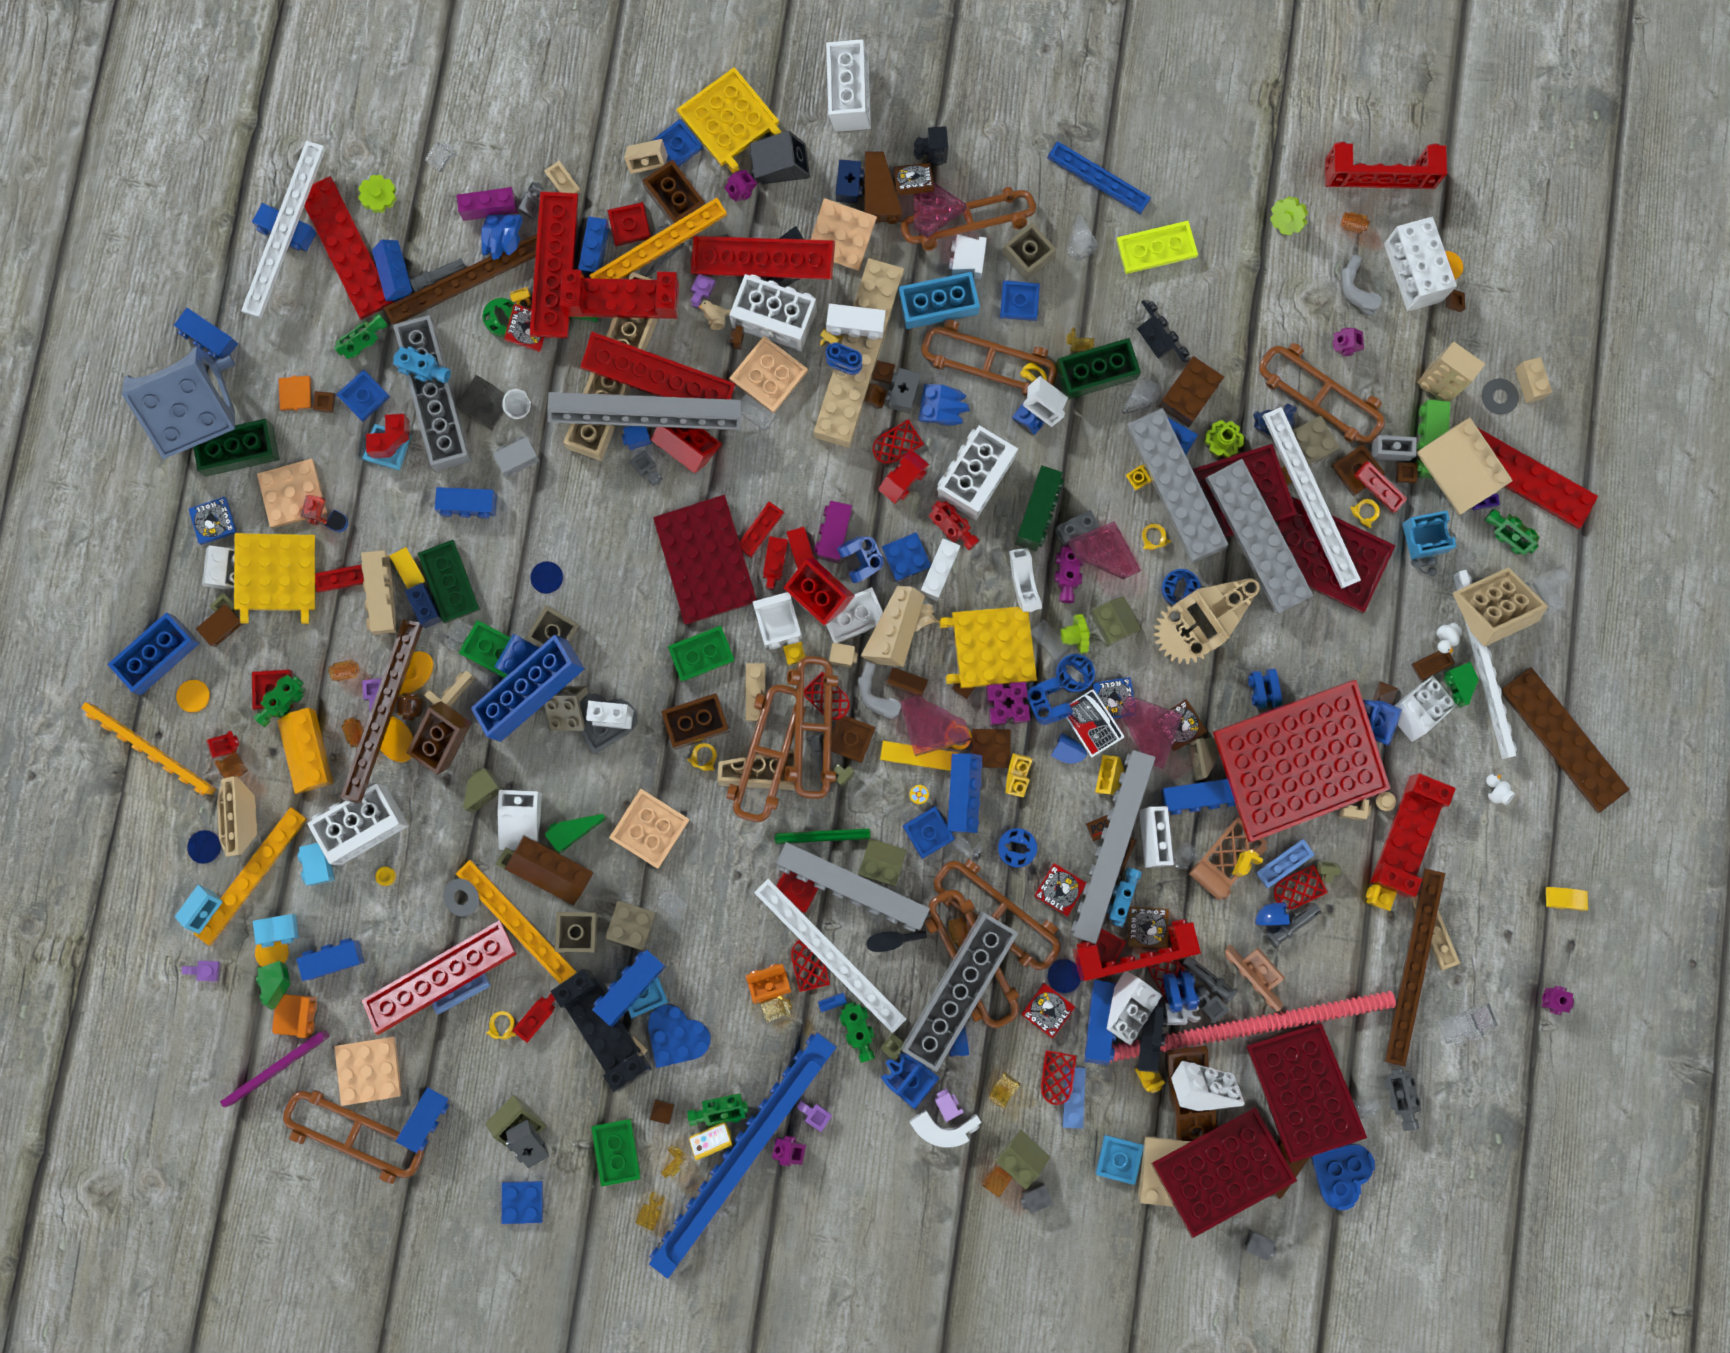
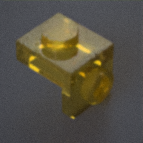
M1071 328L1070 333H1067L1066 344L1070 345V351L1082 352L1094 347V338H1076L1075 328Z
M783 995L759 1003L766 1022L782 1016L791 1017L790 1010H792V1005L789 999H786Z
M1004 1072L992 1087L988 1097L995 1105L1005 1108L1021 1083Z
M671 1145L667 1149L675 1159L660 1172L665 1179L669 1175L673 1178L681 1170L679 1166L685 1160L683 1157L685 1154L678 1146L674 1147Z

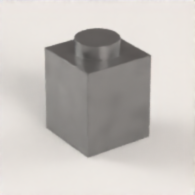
M1044 1183L1021 1192L1023 1195L1020 1198L1024 1210L1028 1209L1030 1214L1053 1205Z
M1249 1229L1242 1248L1268 1261L1276 1252V1242Z

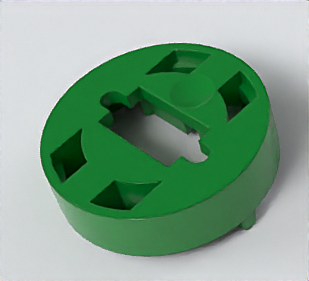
M496 298L485 306L482 318L490 333L499 337L505 336L507 327L504 324L501 325L494 314V311H496L495 307L498 306L499 309L502 307L507 318L510 319L514 302L506 298Z

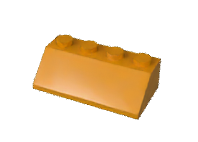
M308 707L291 712L277 720L295 794L334 784L316 710Z

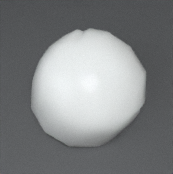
M516 388L509 390L504 395L502 407L509 418L518 420L524 418L530 412L531 401L525 391Z

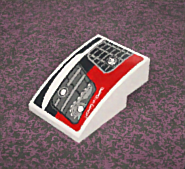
M1094 689L1070 703L1073 714L1066 717L1091 758L1124 738L1121 730Z

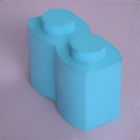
M296 914L253 921L255 944L262 945V948L272 947L274 942L281 941V944L293 943V939L299 938Z

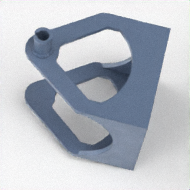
M196 346L183 359L159 372L139 378H133L129 375L124 377L122 396L162 459H166L235 429V409L222 375L223 370L235 366L231 355L216 360ZM203 362L211 368L216 376L225 402L212 384Z

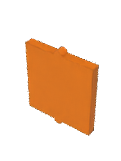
M293 375L292 377L278 378L281 411H298V409L312 408L310 376L296 377Z

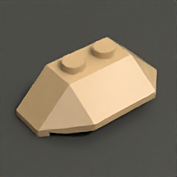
M238 776L221 780L222 786L217 799L219 841L226 857L242 855L257 835L255 796Z

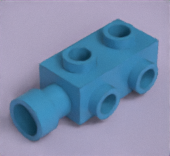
M401 346L399 351L394 354L393 364L401 374L406 376L409 373L414 374V378L422 382H426V379L432 381L433 377H435L438 381L446 384L450 379L451 370L443 366L441 368L438 367L439 364L435 360L436 358L430 354L425 353L421 355L418 353V350L412 347L406 349Z
M1127 867L1125 873V882L1121 881L1120 885H1115L1112 894L1116 896L1114 904L1109 903L1106 913L1110 915L1108 920L1112 921L1111 924L1123 928L1137 881L1140 880L1142 875L1141 871ZM1125 891L1130 893L1129 897L1124 895ZM1118 910H1123L1125 914L1119 915Z

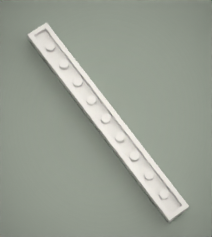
M309 141L305 142L241 312L246 315L262 319L326 149L322 145Z
M1282 407L1264 414L1265 423L1341 589L1360 581L1357 570Z
M1467 570L1459 571L1453 575L1457 590L1472 584L1471 576L1467 573ZM1466 623L1501 758L1516 756L1517 748L1515 742L1512 741L1510 734L1512 732L1511 725L1507 722L1506 707L1502 704L1500 697L1502 692L1496 682L1497 673L1491 663V651L1487 646L1484 647L1471 633Z
M769 879L754 892L892 1033L906 1020V1017Z

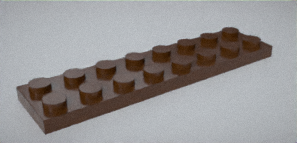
M1532 667L1525 670L1501 689L1502 695L1597 813H1601L1630 790Z

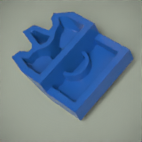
M487 215L481 230L482 255L485 256L491 252L492 259L495 260L499 259L503 252H506L507 255L512 254L520 242L518 232L523 222L522 216Z
M924 384L918 420L920 422L939 423L946 426L962 424L963 419L959 417V414L970 411L969 405L961 402V400L966 398V395L962 391L949 386Z
M1363 700L1375 740L1385 745L1391 744L1403 709L1383 701Z
M901 1053L900 1063L892 1059L885 1062L891 1070V1074H884L881 1078L889 1089L916 1110L940 1077L923 1063L908 1054Z

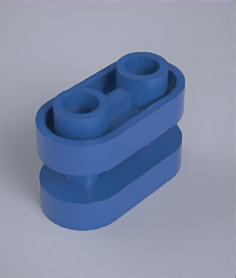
M831 343L827 346L826 362L830 367L849 375L860 373L862 370V355L860 352L839 343Z
M1267 669L1265 676H1262L1260 671L1251 672V676H1248V684L1253 689V695H1251L1253 706H1256L1257 709H1264L1267 707V702H1271L1272 707L1281 706L1282 695L1276 669ZM1264 683H1267L1269 692L1267 695L1265 694Z
M1188 970L1179 971L1178 978L1173 973L1164 974L1163 984L1170 1011L1172 1013L1181 1012L1182 1005L1188 1011L1197 1009L1200 1000L1194 990L1195 979L1193 974H1190ZM1178 986H1180L1182 997H1180Z

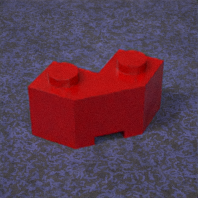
M385 414V433L366 434V452L371 458H391L396 453V450L410 439V420L406 415Z
M913 450L900 460L898 467L886 476L878 488L894 504L899 500L904 501L910 494L908 490L911 485L917 480L921 481L927 474L925 470L930 464Z

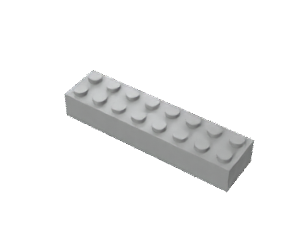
M430 315L393 325L399 348L400 346L406 349L412 347L418 350V353L421 355L425 353L430 354L436 358L435 360L439 364L438 367L441 368L443 366L447 368L436 324ZM409 373L407 379L430 466L435 471L471 462L472 458L451 380L449 379L445 384L433 377L432 381L426 379V382H422L414 378V374Z
M1163 408L1129 423L1127 431L1191 564L1226 549L1228 546L1227 540Z
M1243 459L1206 477L1205 480L1274 613L1279 614L1312 597L1313 594Z
M787 842L776 862L779 865L778 869L787 874H790V871L797 874L796 878L806 883L809 879L815 882V887L823 891L826 888L833 890L832 895L841 899L846 896L851 899L849 903L861 907L863 904L869 907L867 911L878 916L879 913L886 915L885 919L897 924L900 921L904 923L903 928L915 932L916 929L921 930L930 910L926 906Z
M981 911L903 1043L901 1050L934 1071H938L1018 932Z

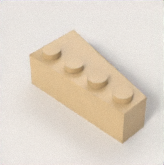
M385 550L361 552L362 572L364 574L363 587L367 599L365 600V609L369 615V618L366 619L367 629L373 635L397 633L391 559Z
M897 586L861 656L874 664L904 667L925 595L913 587Z
M795 748L789 751L784 771L786 766H794ZM761 754L756 755L746 787L770 789L779 759ZM742 757L720 761L718 766V785H739L747 758ZM783 771L778 789L795 790L794 782L785 781Z

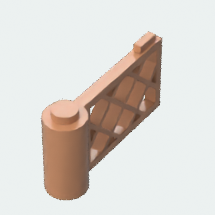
M1239 817L1235 818L1203 858L1189 872V875L1217 900L1221 898L1225 900L1232 892L1229 890L1232 884L1238 879L1235 875L1229 879L1224 873V867L1234 866L1235 868L1237 863L1236 852L1252 850L1261 857L1268 849L1265 846L1268 842L1263 838L1257 840L1261 844L1256 849H1249L1245 831L1244 836H1234V827L1237 823L1243 828ZM1244 838L1245 849L1236 850L1235 839ZM1224 839H1231L1232 850L1222 851L1221 842ZM1219 853L1220 864L1213 865L1208 858L1211 854ZM1223 853L1233 854V864L1223 863Z

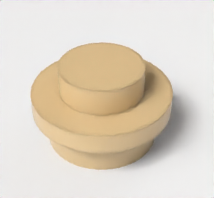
M1382 792L1376 797V805L1380 810L1390 811L1395 807L1396 799L1390 792Z

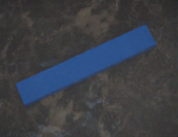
M1058 141L1048 154L1047 159L1140 215L1151 200V197Z

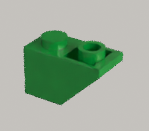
M1471 662L1444 672V681L1450 687L1453 693L1452 699L1459 708L1470 704L1479 680Z
M281 961L257 968L258 976H256V980L261 988L260 1001L262 1005L271 1010L277 1007L291 985L288 966Z

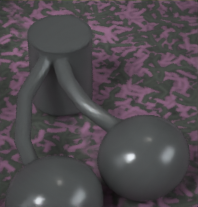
M1429 557L1425 565H1422L1417 559L1411 561V565L1417 569L1419 568L1422 573L1429 574L1432 577L1436 575L1437 571L1433 568L1437 563L1435 557ZM1427 565L1431 566L1428 572H1424L1420 568Z

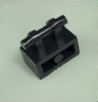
M928 127L927 138L918 137L914 142V157L920 160L924 155H928V163L935 166L947 163V127Z

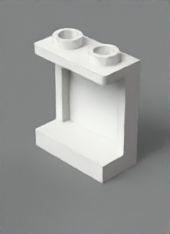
M788 592L753 601L765 648L773 650L780 648V644L788 643L790 645L798 643L799 639H802L791 595Z
M588 701L586 720L592 721L593 726L631 729L634 710L626 704Z

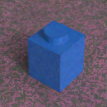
M627 426L623 428L622 440L624 446L628 445L630 450L652 444L647 426Z

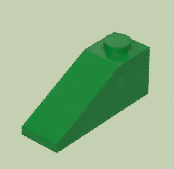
M598 814L563 821L558 824L554 822L547 828L548 831L544 835L558 853H563L608 817L605 814Z

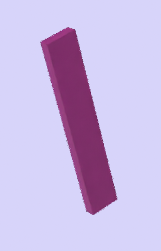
M327 1031L319 1032L220 1101L222 1107L232 1106L330 1037Z

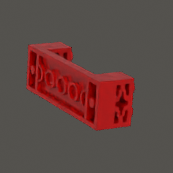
M1346 142L1334 143L1325 158V187L1436 189L1447 175L1446 145L1437 143L1427 145L1417 159L1416 164L1411 166H1403L1402 164L1386 166L1381 163L1375 165L1358 163L1353 165V144Z
M562 269L560 307L566 317L678 319L679 280L676 272H657V280L584 278L581 270Z
M1421 773L1409 777L1370 883L1381 885V887L1406 898L1416 897L1422 882V878L1417 877L1419 868L1440 811L1443 807L1450 806L1456 790L1455 787Z
M1187 919L1172 921V925L1167 926L1172 947L1158 949L1159 953L1156 954L1151 951L1140 953L1139 958H1135V956L1120 958L1121 962L1118 963L1113 960L1101 963L1097 945H1093L1088 941L1076 944L1077 948L1072 950L1080 980L1087 981L1201 954L1194 923L1187 922Z

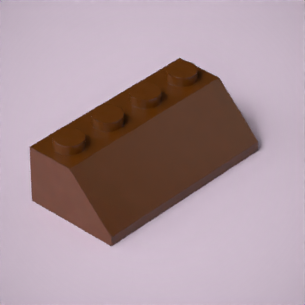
M526 835L522 836L505 867V870L573 906L585 890L594 873L592 870Z

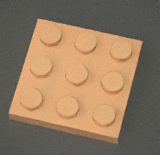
M824 198L811 240L835 241L834 262L860 271L877 216Z
M763 336L729 380L736 383V386L774 414L806 375L808 368L767 337Z
M313 459L257 474L269 525L272 529L327 513Z
M640 789L609 838L659 869L690 819Z
M395 1036L334 1046L341 1106L402 1096Z

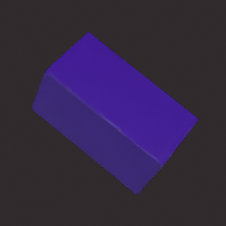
M1498 493L1492 494L1473 506V511L1499 506Z

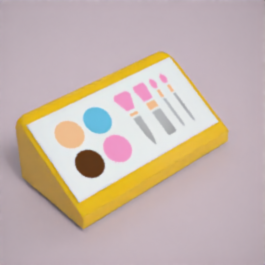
M725 1122L689 1137L696 1161L732 1145L731 1132Z

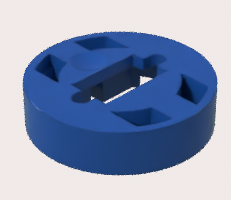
M1188 569L1174 570L1162 582V596L1171 606L1183 599L1179 598V600H1176V596H1174L1178 580L1181 581L1184 578V582L1187 583L1183 598L1201 588L1197 576ZM1169 577H1174L1172 581L1167 580Z
M1070 654L1059 662L1056 668V677H1058L1064 690L1071 693H1079L1086 690L1092 684L1095 677V669L1087 657L1081 654ZM1076 658H1080V659H1082L1083 661L1080 662V661H1074V660H1075ZM1066 665L1069 667L1073 665L1084 676L1082 678L1084 683L1081 681L1077 683L1066 672ZM1088 665H1089V667H1090V669H1091V672H1090L1089 674H1088V670H1087V666H1088ZM1062 672H1063V678H1064V681H1063V682H1062L1061 679H1060V674H1061ZM1068 685H1071V686H1076V687H1075L1074 689H1071V688H1068L1067 686H1068Z
M1015 828L1008 830L1002 835L998 844V852L1004 863L1011 867L1020 868L1027 866L1033 861L1037 853V843L1030 832ZM1017 832L1016 836L1010 838V833ZM1024 833L1030 837L1029 842L1023 837ZM1010 841L1025 844L1030 851L1025 854L1008 851L1005 844H1010ZM1006 854L1012 859L1011 863L1005 859ZM1026 858L1025 863L1018 864L1019 860Z

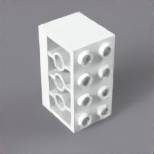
M864 40L826 42L828 115L834 131L871 129L869 58Z
M1433 217L1397 226L1384 245L1407 312L1443 302L1457 285Z
M745 274L729 315L732 328L735 329L736 325L744 326V331L748 334L760 338L765 336L774 343L802 352L817 313L816 298L809 293H798L791 287H781L774 281L766 282L756 275L749 276Z
M980 425L976 430L972 429L967 437V445L963 444L957 453V461L953 460L947 469V476H942L937 485V498L947 501L957 510L975 521L1013 463L1018 448Z
M378 783L367 785L361 804L350 801L333 804L329 807V811L324 814L321 812L314 815L312 821L307 823L329 864L340 866L409 826L388 787Z

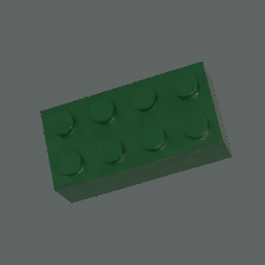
M1130 338L1061 357L1056 362L1057 372L1064 394L1068 397L1067 400L1138 380L1141 374Z
M267 419L235 425L234 430L193 447L197 471L205 477L280 460L274 427Z
M1041 465L1015 545L1037 551L1038 546L1042 547L1047 535L1044 529L1048 530L1053 517L1050 511L1054 512L1059 498L1056 494L1059 495L1065 480L1061 478L1063 472Z

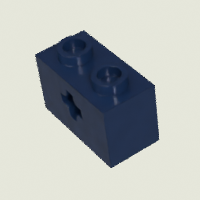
M839 159L835 194L836 202L858 204V197H862L863 186H860V180H864V168H861V161Z
M420 583L405 590L421 626L426 629L442 621L437 606L426 585Z

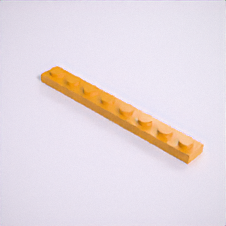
M715 198L595 271L590 277L624 279L631 275V272L634 273L727 216V212L719 199Z
M85 702L81 709L86 711L85 715L94 721L97 719L102 722L101 727L110 732L112 730L115 731L117 738L124 742H127V740L131 742L133 749L140 753L143 751L147 753L149 760L154 763L160 762L163 764L162 768L171 774L176 773L179 775L178 779L187 785L191 783L195 786L194 790L199 794L213 795L217 789L94 704Z
M293 807L288 809L220 898L223 901L200 934L194 932L196 937L208 946L214 943L308 818Z
M469 860L455 873L460 879H465L474 885L479 899L559 984L577 973L559 952H555V948L472 860Z

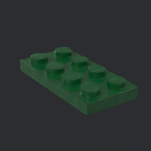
M452 539L418 553L444 624L480 611L455 540Z

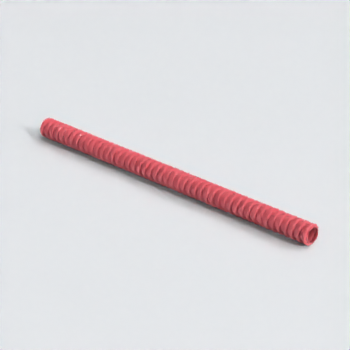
M1387 991V993L1369 994V997L1364 995L1363 998L1359 996L1357 999L1353 997L1351 1000L1333 1001V1004L1328 1002L1327 1005L1322 1003L1321 1006L1317 1004L1315 1007L1309 1006V1008L1292 1009L1291 1012L1286 1010L1285 1013L1281 1011L1279 1014L1275 1012L1273 1015L1256 1016L1255 1019L1253 1017H1250L1249 1020L1244 1018L1243 1021L1239 1019L1237 1022L1220 1023L1219 1026L1214 1024L1213 1027L1208 1025L1207 1028L1203 1026L1201 1029L1183 1030L1182 1033L1177 1031V1034L1175 1032H1172L1171 1035L1166 1033L1165 1046H1161L1160 1051L1166 1052V1050L1178 1049L1179 1047L1184 1048V1046L1189 1048L1190 1045L1195 1047L1197 1044L1214 1043L1215 1040L1217 1042H1220L1221 1039L1226 1041L1227 1038L1231 1040L1233 1037L1250 1036L1251 1033L1253 1035H1256L1257 1032L1262 1034L1263 1031L1267 1033L1269 1030L1275 1031V1029L1292 1028L1293 1025L1298 1027L1299 1024L1304 1026L1305 1023L1309 1025L1311 1022L1329 1021V1018L1334 1020L1335 1017L1340 1019L1341 1016L1345 1018L1347 1015L1371 1013V1010L1376 1012L1377 1009L1381 1011L1383 1008H1395L1396 1000L1394 994L1391 991ZM1135 1039L1131 1046L1126 1042H1123V1044L1117 1043V1045L1112 1044L1111 1048H1115L1113 1060L1117 1062L1118 1059L1122 1061L1124 1058L1130 1059V1057L1136 1058L1137 1055L1139 1056L1141 1041Z

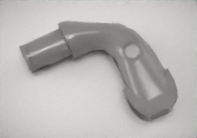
M1353 255L1347 267L1342 270L1343 293L1346 299L1359 307L1360 311L1364 314L1373 315L1379 307L1382 298L1377 293H1367L1360 290L1353 284L1357 276L1356 272L1363 260L1360 256Z
M865 662L861 677L858 678L862 702L868 709L883 715L885 718L897 719L901 711L900 702L892 698L888 700L878 698L871 694L872 678L876 664Z

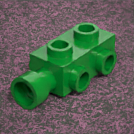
M377 314L369 323L365 321L362 324H358L348 334L342 335L335 342L334 348L340 356L344 354L347 360L354 358L360 354L362 349L375 344L378 339L375 332L380 329L383 330L388 325L381 315Z
M1495 508L1485 517L1484 520L1488 524H1493L1496 527L1494 531L1496 538L1502 543L1506 541L1510 544L1511 550L1515 554L1519 555L1521 553L1525 556L1528 552L1532 554L1539 545L1537 543L1540 537L1537 532L1532 528H1527L1518 517L1508 514L1504 519Z
M286 675V677L280 678L276 683L277 686L263 696V701L260 704L264 709L253 718L261 726L266 727L271 722L270 719L273 716L279 718L280 716L284 717L287 715L294 701L298 703L304 697L303 692L306 690L302 687L304 682L297 676L293 678ZM290 686V690L286 692L285 689Z
M856 1002L844 1005L845 1009L841 1010L842 1014L839 1017L842 1026H846L848 1034H845L848 1045H852L853 1049L858 1047L860 1063L875 1059L874 1052L871 1051L869 1043H872L871 1038H874L875 1035L872 1026L868 1027L865 1020L869 1018L866 1007L862 1008L861 1004L856 1005ZM856 1013L858 1016L857 1020L852 1021L850 1015ZM858 1032L863 1033L864 1037L862 1040L856 1038Z
M741 1093L702 1101L703 1110H688L687 1116L690 1127L696 1126L700 1122H706L707 1126H716L722 1122H740L741 1119L746 1118L745 1113L749 1112L747 1101H743Z

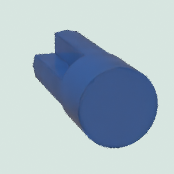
M843 992L820 1000L818 1004L822 1013L847 1004V1000Z

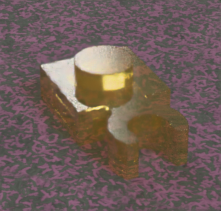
M654 1191L649 1196L650 1204H643L635 1222L654 1231L662 1213L657 1208L665 1200V1196H662L660 1201L656 1202L653 1198L655 1195Z

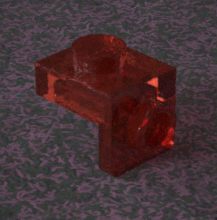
M306 495L300 516L307 519V523L312 525L326 524L327 520L321 518L326 499L319 496Z

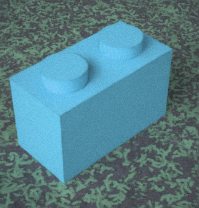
M318 843L299 847L298 860L302 863L303 867L301 877L306 885L313 886L335 881L332 864H329Z
M198 884L177 912L175 918L184 928L200 934L223 901L213 891Z

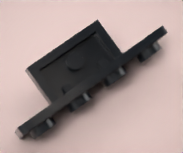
M1149 300L1141 301L1151 318L1139 326L1137 330L1156 357L1160 359L1174 348L1183 362H1189L1191 360L1189 358V351L1185 346L1180 345L1178 335L1174 331H1170L1167 326L1169 325L1168 321L1164 316L1159 315L1156 304Z
M1165 997L1160 998L1142 1027L1138 1062L1139 1071L1158 1073L1160 1047L1165 1046L1166 1034H1162V1027L1166 1028L1167 1015H1163Z

